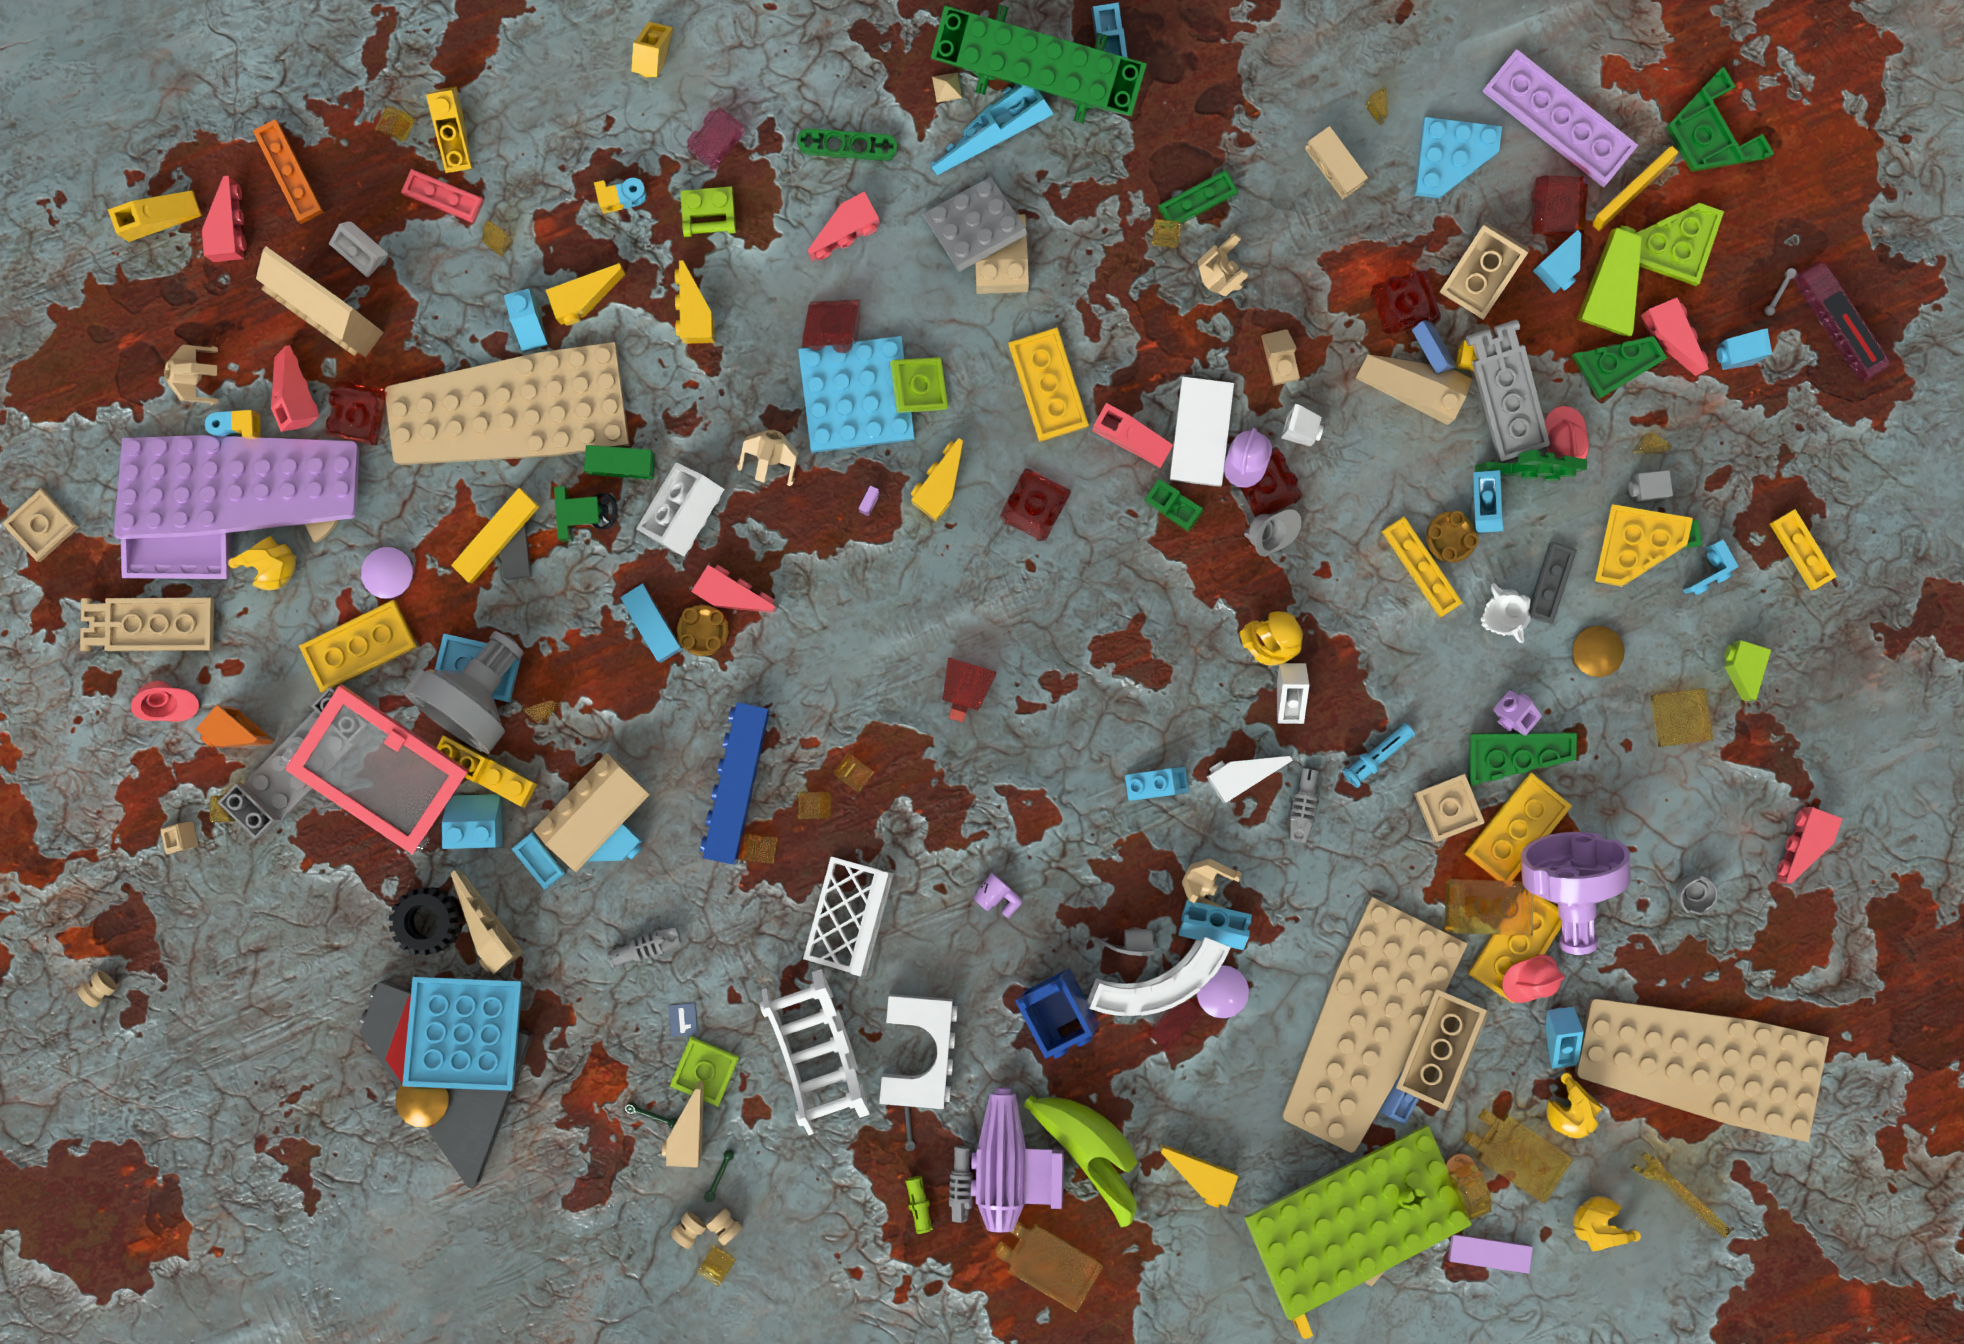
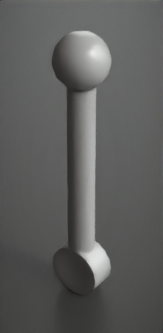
M1790 268L1785 272L1786 278L1770 306H1767L1764 310L1766 315L1771 316L1775 313V306L1789 281L1797 275L1795 269Z

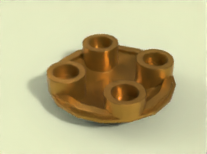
M1447 511L1437 515L1430 522L1426 531V542L1431 553L1437 559L1448 563H1457L1465 560L1473 553L1474 548L1479 543L1474 524L1461 511Z
M698 605L685 609L677 626V638L681 647L690 654L697 656H709L719 651L726 643L729 633L728 622L723 613L715 607L708 605Z
M1596 625L1585 628L1578 634L1573 643L1572 662L1589 676L1601 678L1611 675L1619 669L1624 660L1625 649L1622 639L1615 631L1605 626Z
M403 1083L400 1084L396 1093L395 1105L399 1115L406 1123L415 1127H428L436 1124L445 1115L451 1099L450 1091L447 1088L402 1086Z

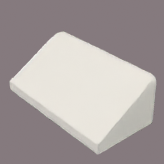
M350 221L340 223L329 242L330 246L366 277H369L388 255L385 250Z

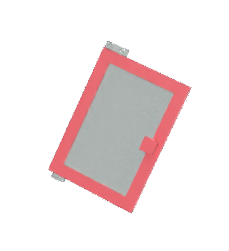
M342 684L338 686L302 744L298 745L294 742L279 761V765L284 767L286 771L412 855L416 850L422 852L430 841L426 837L427 833L469 772L467 768Z

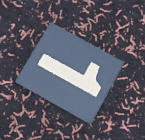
M695 1003L669 1005L671 1037L698 1035Z

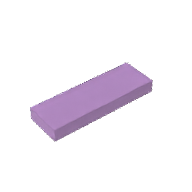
M1454 1234L1450 1239L1448 1260L1455 1263L1529 1274L1533 1247L1527 1244Z

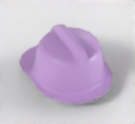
M1256 428L1243 431L1236 436L1231 443L1225 460V476L1231 484L1237 487L1247 488L1257 484L1263 478L1271 457L1272 445L1270 440L1259 433Z

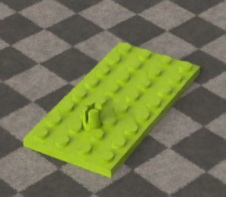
M1427 1125L1244 1217L1286 1318L1291 1321L1472 1225L1431 1129Z

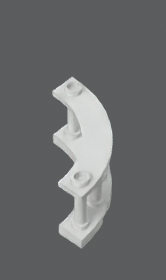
M1204 937L1202 941L1195 940L1184 958L1173 968L1158 977L1137 983H1114L1096 978L1087 999L1090 1004L1089 1009L1116 1016H1143L1173 1008L1198 993L1213 978L1225 961L1231 947Z
M822 969L812 972L814 983L810 984V988L775 1000L771 999L767 988L761 990L763 1001L759 1002L763 1016L769 1017L789 1071L798 1105V1110L795 1111L798 1125L800 1127L804 1126L808 1135L814 1134L811 1120L850 1107V1109L855 1108L859 1118L870 1115L863 1085H859L856 1073L858 1066L841 1014L839 1010L835 1009L832 1002L833 994ZM811 998L819 999L822 1005L819 1013L782 1025L777 1010ZM823 1022L824 1024L829 1023L833 1034L830 1041L792 1054L786 1035ZM832 1051L835 1053L839 1052L843 1065L839 1067V1070L801 1082L797 1063ZM841 1080L847 1082L849 1093H846V1097L811 1109L808 1108L805 1093Z

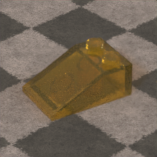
M1446 879L1445 932L1533 935V894L1524 887L1522 881Z

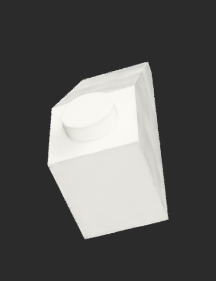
M1290 756L1233 761L1226 764L1220 761L1209 768L1211 773L1206 777L1221 801L1226 803L1293 760Z

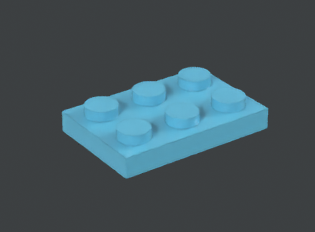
M443 634L435 670L463 671L473 658H477L488 643ZM521 658L515 660L502 676V682L493 693L494 699L511 702Z

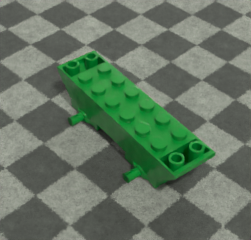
M998 4L995 20L944 6L931 59L972 72L978 76L979 79L975 93L985 95L988 81L1000 80L1072 101L1078 106L1073 121L1078 122L1079 120L1081 124H1084L1087 109L1097 108L1107 112L1132 116L1147 63L1105 52L1108 35L1104 34L1103 36L1102 33H1098L1095 47L1091 48L1005 23L1009 9L1007 6Z

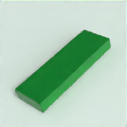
M1224 170L1158 205V210L1169 230L1232 198L1239 191L1228 171Z

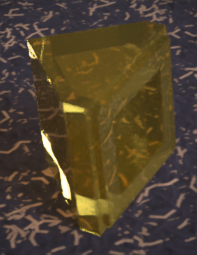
M1155 219L1151 245L1177 248L1181 222Z

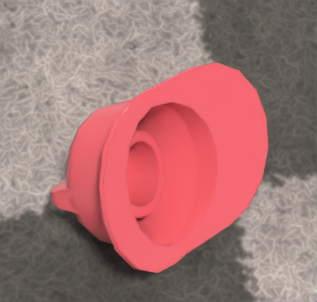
M1569 406L1554 408L1548 413L1544 421L1550 441V446H1547V452L1554 453L1557 458L1571 456L1585 459L1588 454L1589 443L1583 416L1578 410Z
M159 680L148 682L139 688L138 694L131 703L132 713L137 718L148 721H184L192 718L199 708L198 699L193 693L180 688H172L170 684Z
M1542 954L1511 966L1502 980V989L1505 996L1511 1001L1524 1003L1540 997L1546 998L1554 995L1565 977L1559 971L1555 960L1551 956Z

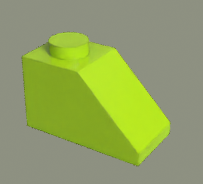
M1739 640L1732 642L1726 648L1724 668L1742 700H1757L1771 650Z

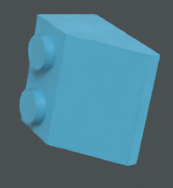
M489 794L457 795L451 797L445 807L442 820V849L503 847L502 796Z

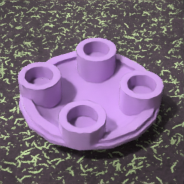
M381 547L372 551L365 558L361 567V579L365 588L372 595L380 598L395 599L409 588L415 568L402 551L393 547Z
M1221 965L1213 978L1196 993L1197 1000L1204 1011L1213 1017L1228 1018L1235 1016L1243 1010L1248 1001L1249 988L1247 980L1235 968Z

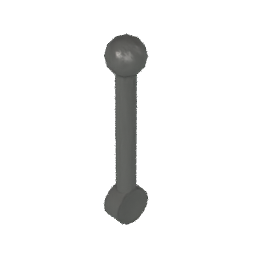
M904 1106L907 1134L905 1149L913 1151L915 1149V1142L912 1140L910 1106Z

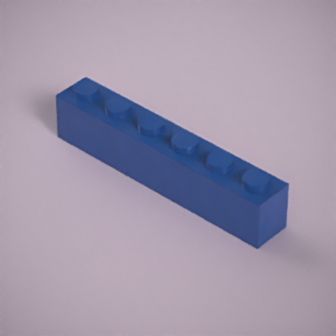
M738 702L736 703V708L731 707L728 722L732 723L731 731L725 734L723 748L726 749L725 758H720L717 774L721 775L719 785H714L711 800H715L713 811L709 810L706 818V826H709L707 837L703 836L700 846V852H704V859L732 865L737 864L770 710L767 708Z

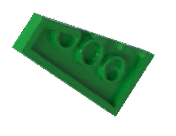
M1519 732L1469 733V785L1471 787L1482 782L1502 779L1505 776L1529 772V770L1576 760L1577 733L1529 732L1526 736Z

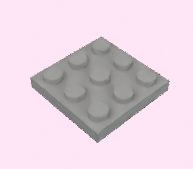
M991 176L923 213L926 222L958 272L1028 235L1025 226Z

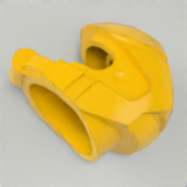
M269 536L249 550L231 558L228 563L231 568L240 566L247 568L250 566L255 567L258 570V575L254 578L255 582L252 586L270 591L280 589L290 581L295 571L297 557L286 543L279 544L275 542L272 536Z
M1288 612L1269 613V620L1261 622L1251 621L1239 632L1243 647L1248 648L1254 655L1255 660L1267 666L1284 664L1297 656L1301 651L1302 629L1294 615ZM1256 633L1260 636V638H1261L1262 641L1264 642L1265 646H1262V645H1261V643L1259 642V640H1258V638H1257Z
M1564 1072L1561 1076V1081L1566 1084L1569 1093L1568 1099L1572 1105L1565 1107L1556 1100L1551 1101L1548 1099L1546 1106L1547 1119L1551 1127L1570 1138H1583L1590 1135L1589 1133H1593L1598 1127L1599 1122L1596 1116L1603 1107L1572 1078L1571 1073Z
M1591 1197L1582 1203L1574 1213L1573 1226L1575 1227L1573 1229L1579 1240L1587 1241L1591 1251H1599L1608 1247L1627 1244L1631 1241L1636 1242L1641 1238L1640 1233L1635 1229L1627 1231L1619 1229L1614 1225H1608V1220L1619 1214V1210L1622 1209L1621 1205L1608 1197Z

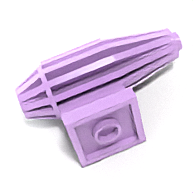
M995 1088V1092L989 1094L977 1153L972 1152V1169H976V1180L971 1181V1196H976V1204L979 1207L988 1231L1011 1232L1015 1228L1024 1204L1051 1205V1209H1062L1064 1196V1147L1054 1146L1053 1149L1026 1148L1016 1094L1011 1093V1088Z

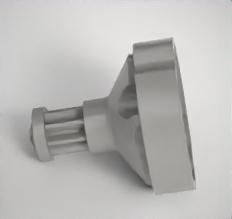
M497 631L491 634L488 644L476 659L473 658L463 671L433 669L423 671L420 669L403 690L404 695L434 722L467 745L487 754L490 753L505 733V729L500 722L493 693L502 682V676L513 662L519 660L524 654L513 638Z

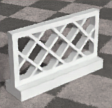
M831 857L803 959L850 972L860 977L867 976L894 873ZM836 864L845 866L850 874L849 877L839 883L833 874ZM851 868L858 869L859 871L853 873ZM863 872L874 874L872 884L863 890L856 876ZM852 879L859 892L847 899L840 886ZM837 889L843 902L831 908L826 899L829 892ZM862 896L866 903L865 910L856 915L849 902ZM846 905L852 918L840 925L833 911ZM830 914L836 928L824 934L820 927V921L823 917ZM854 921L859 932L856 938L849 941L842 928ZM839 931L845 944L833 950L826 937ZM823 940L829 953L821 958L813 956L814 944ZM854 942H856V943H855V947H854V949H853V947H852L851 944L854 943ZM848 947L852 955L849 966L840 964L835 954ZM831 956L834 962L826 959Z

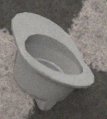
M1293 509L1283 510L1274 515L1261 514L1252 521L1250 528L1244 531V535L1256 547L1257 553L1260 556L1266 557L1287 547L1296 539L1301 529V516Z

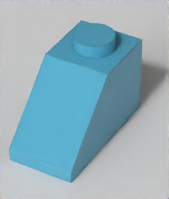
M1577 230L1533 270L1553 293L1560 288L1565 291L1576 281L1573 276L1580 271L1581 233Z
M525 289L504 295L509 318L522 351L525 352L548 346L534 293L530 289Z
M1768 328L1729 338L1718 344L1716 355L1718 362L1722 365V370L1752 366L1772 355Z
M1500 470L1473 472L1476 532L1503 531Z
M623 822L587 861L627 860L628 857L632 860L641 852L642 848L640 845L644 840L630 826Z
M1575 1008L1547 1010L1545 1029L1552 1069L1576 1066L1580 1058L1583 1029Z

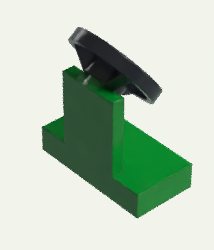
M565 486L554 487L557 537L561 542H573V525L592 524L595 528L603 530L609 529L614 525L618 515V506L611 494L598 493L594 497L570 499L569 490ZM608 499L610 500L612 505V516L610 520L608 518ZM599 519H601L606 525L600 526L598 524L600 523Z

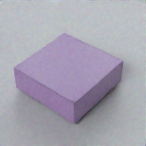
M869 487L858 508L860 513L870 516L880 496L877 488Z

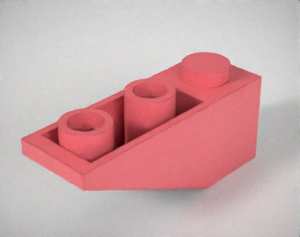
M223 176L202 228L204 256L212 262L244 259V250L247 248L246 239L242 234L241 225H244V215L239 204V200L242 199V190L240 185L230 176Z
M865 191L840 204L807 250L811 261L815 259L818 261L829 257L832 254L831 251L838 247L841 249L852 245L854 239L863 235L866 237L877 231V227L880 226L879 217Z
M1678 297L1650 308L1641 315L1650 337L1654 336L1660 347L1693 375H1700L1709 369L1707 355L1700 349L1697 343V333L1693 327H1690L1686 318L1687 310L1679 302Z
M290 345L285 346L274 357L271 409L281 432L309 427L320 417L317 404L312 399L308 383L301 373L298 359L293 354Z
M1108 403L1105 404L1092 429L1094 433L1159 468L1162 467L1173 444L1130 415Z
M707 565L691 591L716 608L775 613L778 609L773 605L775 601L773 598L763 592L759 596L750 591L752 588L750 584L740 578L737 582L728 577L730 572L719 565H716L715 568Z
M1802 807V810L1796 814L1794 819L1796 826L1793 835L1787 839L1785 845L1787 852L1784 860H1781L1777 867L1778 877L1776 881L1788 884L1793 883L1834 844L1843 818L1814 807Z

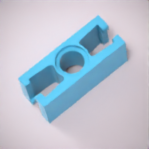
M1187 900L1182 911V924L1178 936L1200 941L1206 937L1231 948L1244 950L1250 931L1247 929L1251 924L1252 914L1199 902L1193 903Z

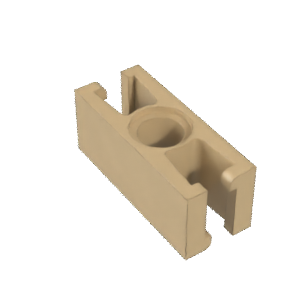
M1330 126L1308 141L1305 150L1342 200L1365 184L1364 182L1368 179L1367 175Z

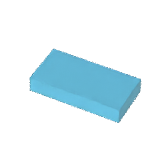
M531 832L512 848V851L544 890L566 874V871L534 832Z

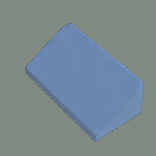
M1421 321L1412 329L1436 374L1457 367L1432 322Z
M1401 1072L1379 1112L1405 1125L1419 1098L1396 1089L1402 1075Z

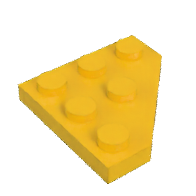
M1612 504L1595 582L1623 587L1680 551L1688 544L1693 518Z

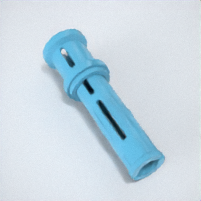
M1403 723L1401 727L1384 739L1370 753L1361 754L1359 760L1350 768H1344L1342 772L1346 779L1355 788H1359L1361 786L1360 783L1371 773L1375 774L1378 772V766L1415 736L1414 731L1409 725Z

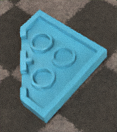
M1425 117L1422 124L1414 195L1440 199L1479 167L1491 160L1499 153L1502 126Z

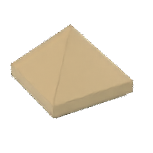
M958 72L932 77L937 103L962 99Z

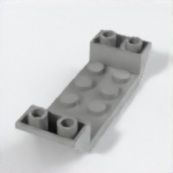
M329 687L313 703L311 707L315 710L244 783H236L217 802L254 839H258L285 820L314 790L285 769L333 696L335 690L332 687ZM343 705L304 767L324 779L359 743L369 723L359 714Z

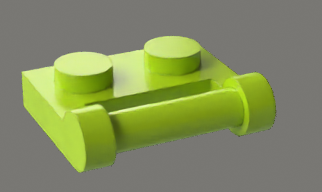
M732 186L680 191L684 237H692V234L727 231L728 234L736 233ZM726 216V221L693 224L691 218Z

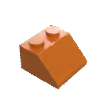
M216 705L196 728L202 735L200 739L210 747H250L271 745L275 741L236 707Z

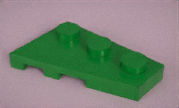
M1654 336L1571 355L1598 400L1667 359Z

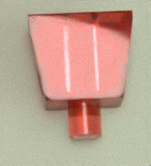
M948 658L943 701L952 704L948 719L963 723L967 709L978 711L997 672Z

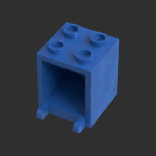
M1070 968L1023 991L1015 1000L1045 1059L1052 1055L1054 1059L1066 1054L1072 1045L1077 1044L1080 1047L1092 1040L1091 1037L1096 1034L1095 1031L1099 1026V1022L1092 1009H1089L1090 1005ZM1078 1018L1082 1027L1062 1037L1058 1028Z

